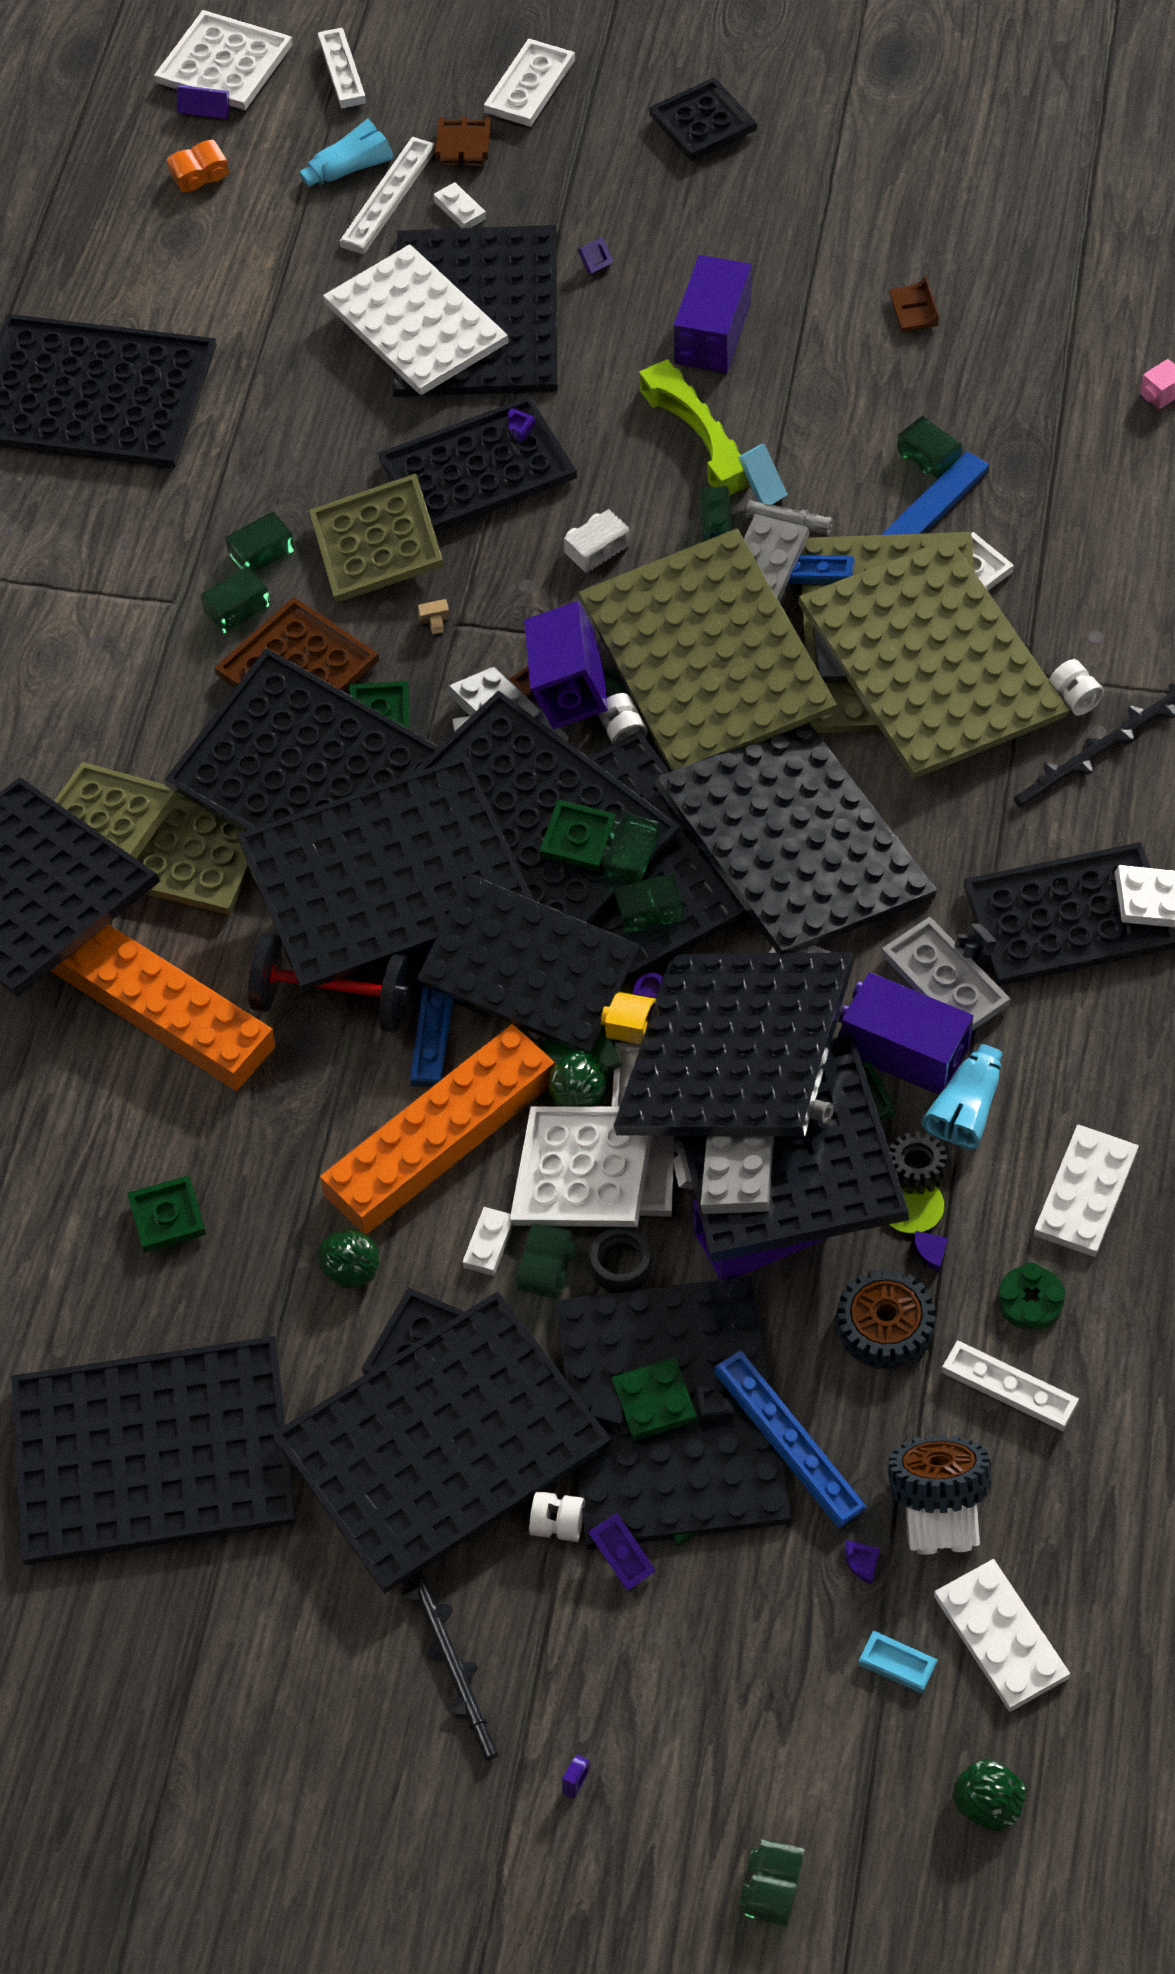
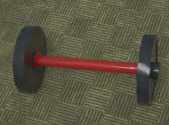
M263 934L256 945L252 957L248 983V1000L250 1008L255 1011L266 1012L270 1009L279 981L298 984L293 971L281 969L282 945L277 935ZM394 954L387 965L383 985L339 978L316 987L380 997V1029L384 1032L396 1033L403 1022L409 999L411 981L410 959L405 955Z

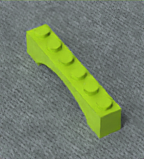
M667 359L639 371L640 392L652 408L658 406L679 416L703 440L711 457V461L707 462V481L718 496L724 499L751 487L738 459L741 454L734 440L728 439L719 421L716 422L712 418L708 406L705 403L702 404L697 398L694 388L691 385H687L679 368H674Z

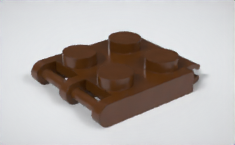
M439 117L435 151L436 160H440L441 165H459L460 160H464V165H483V160H488L491 118L468 120L467 117H462V120H445L444 117Z

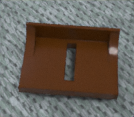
M926 276L914 285L889 289V295L901 332L939 326V313Z

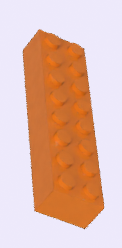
M109 924L51 970L55 975L236 1092L275 1048L273 1028Z
M512 1023L320 1176L324 1196L365 1235L369 1234L550 1087L549 1074L555 1066V1062Z

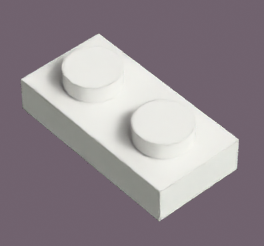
M455 182L433 194L434 202L461 228H472L486 220V211Z
M483 1207L463 1259V1268L492 1276L495 1275L513 1228L512 1221H510L511 1214Z

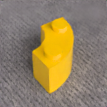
M623 992L616 994L610 1007L605 1006L602 1012L601 1025H605L606 1038L641 1045L656 999Z

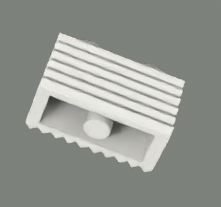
M608 509L602 514H594L580 528L569 530L563 538L564 553L585 573H588L594 567L602 564L603 561L606 562L607 559H611L616 553H620L625 547H629L630 530L625 523H622L621 519H618Z
M976 1502L970 1508L962 1505V1510L954 1512L952 1508H948V1513H940L939 1509H935L933 1513H926L925 1508L916 1511L912 1509V1505L906 1507L910 1550H917L918 1554L929 1555L936 1553L937 1548H951L954 1552H966L972 1550V1546L980 1545Z

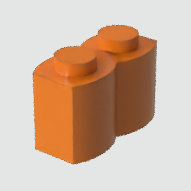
M214 140L203 141L190 150L178 151L166 159L169 173L182 193L197 190L205 183L219 181L229 174L227 160Z

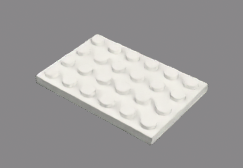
M410 244L323 295L324 303L420 395H423L508 343V335Z

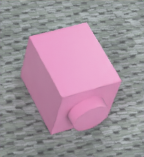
M1169 359L1143 374L1140 394L1143 395L1146 401L1151 402L1158 409L1175 400V364Z

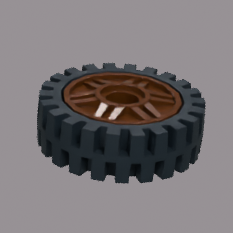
M883 1268L882 1274H878L876 1269L870 1270L867 1277L862 1273L857 1276L856 1282L852 1280L847 1285L846 1291L843 1290L840 1296L836 1318L839 1339H842V1345L845 1350L850 1349L851 1356L855 1359L861 1357L862 1363L869 1366L870 1362H874L875 1368L882 1369L883 1364H888V1369H895L897 1363H901L902 1367L906 1366L911 1358L914 1361L917 1360L921 1355V1351L925 1352L929 1342L932 1340L935 1328V1306L932 1304V1296L930 1292L926 1293V1287L921 1282L916 1284L914 1276L909 1274L905 1278L904 1272L896 1270L895 1275L890 1274V1269ZM889 1316L893 1320L882 1321L879 1319V1317Z
M939 1434V1438L934 1439L933 1435H926L925 1440L917 1437L912 1439V1444L907 1441L902 1443L901 1448L896 1447L893 1450V1454L891 1453L889 1456L888 1476L891 1495H894V1499L897 1502L901 1501V1504L905 1507L912 1505L913 1510L920 1511L922 1508H925L926 1513H933L935 1509H939L940 1513H948V1508H952L954 1512L961 1511L962 1505L970 1508L974 1506V1502L980 1503L983 1501V1496L987 1497L989 1490H991L990 1456L985 1448L982 1449L981 1444L978 1442L973 1444L971 1439L965 1438L961 1441L960 1436L953 1435L951 1439H947L946 1434Z

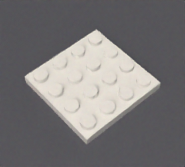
M202 10L154 74L155 82L177 89L179 85L229 91V106L246 110L290 50L293 40L291 36Z
M531 1107L510 1216L513 1226L637 1227L652 1136L616 1135L613 1125L620 1107Z

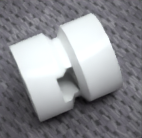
M1075 659L1061 664L1049 679L1074 715L1079 716L1091 711L1104 696L1102 686L1092 676H1089L1084 666Z
M621 693L608 697V711L597 715L603 727L607 730V735L612 745L638 731L646 738L648 728L638 713V709L631 696Z
M536 1491L530 1515V1535L550 1538L555 1533L558 1539L578 1542L583 1524L582 1508L585 1506V1499L565 1495L559 1500L556 1494ZM552 1512L557 1513L556 1521L551 1520Z

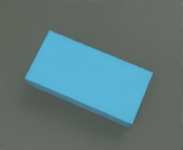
M760 444L738 457L758 502L772 505L788 495L765 444Z
M873 1631L859 1659L858 1665L923 1694L935 1670L938 1659Z

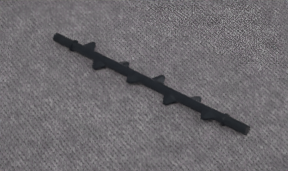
M1175 683L1169 684L1171 693L1144 710L1130 706L1128 708L1129 721L1102 739H1086L1087 749L1060 766L1050 762L1044 763L1043 768L1046 776L1042 779L1038 778L1033 785L1014 797L1015 803L1019 807L1023 806L1039 794L1046 793L1048 788L1074 771L1088 775L1091 774L1093 770L1090 760L1119 741L1133 742L1132 732L1156 716L1162 715L1172 719L1175 718Z
M420 1570L410 1577L411 1583L402 1592L403 1599L420 1601L435 1637L434 1643L426 1654L429 1659L445 1661L455 1685L458 1697L450 1705V1713L468 1717L470 1722L469 1728L474 1731L485 1760H492L499 1754L487 1728V1719L483 1718L468 1682L478 1670V1667L474 1662L459 1661L444 1625L453 1612V1608L449 1604L435 1603L424 1574Z

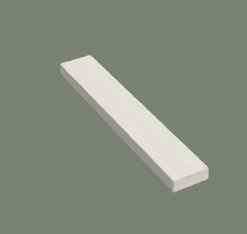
M415 137L409 140L340 239V246L342 248L363 255L366 253L435 153L436 146L434 143Z

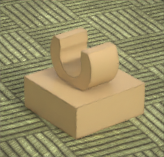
M446 599L418 605L420 625L430 623L432 635L444 633L442 620L449 619V608Z

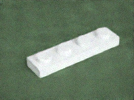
M343 27L318 32L319 43L340 107L346 108L365 104V93Z
M958 1340L942 1366L943 1374L1061 1431L1065 1430L1079 1402V1398Z

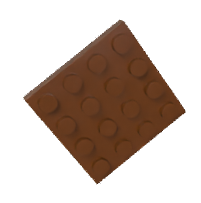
M293 597L215 666L214 669L218 677L236 688L259 656L268 648L339 690L346 692L351 684H355L380 660L379 653Z

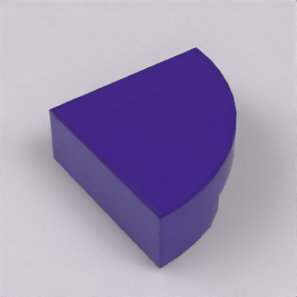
M511 408L508 413L509 431L516 440L523 442L535 426L536 418Z
M915 1231L914 1246L917 1253L928 1267L940 1272L948 1238Z
M846 1540L845 1556L850 1570L862 1581L872 1584L880 1548Z

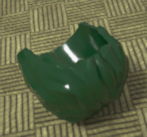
M574 1051L556 1063L549 1074V1094L557 1107L597 1106L606 1094L609 1079L607 1066L597 1058H594L592 1054H585L584 1051Z
M349 1227L341 1231L337 1230L336 1233H331L327 1239L322 1240V1244L319 1246L318 1260L323 1273L333 1283L349 1289L351 1287L366 1286L367 1283L375 1279L376 1270L379 1269L380 1252L370 1237L357 1229Z
M984 1759L969 1765L967 1770H964L957 1777V1781L953 1786V1800L957 1805L958 1811L974 1823L986 1829L1000 1831L1003 1828L1011 1827L1017 1822L1018 1817L1021 1815L1023 1802L1026 1800L1025 1792L1027 1789L1025 1783L1003 1764L991 1759Z

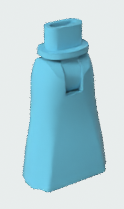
M367 118L341 140L317 153L307 163L308 167L299 171V175L308 187L316 183L322 185L324 180L332 182L355 171L391 161L393 153L387 139L381 132H377L375 125Z
M981 1044L977 1052H972L970 1057L958 1067L950 1082L921 1120V1125L928 1134L968 1150L979 1147L999 1082V1071L1002 1066L1000 1060L1003 1056L1000 1050Z

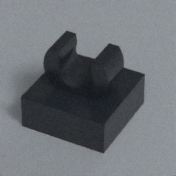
M970 924L967 935H958L954 946L961 948L964 951L963 956L971 958L979 967H987L997 941L982 924Z

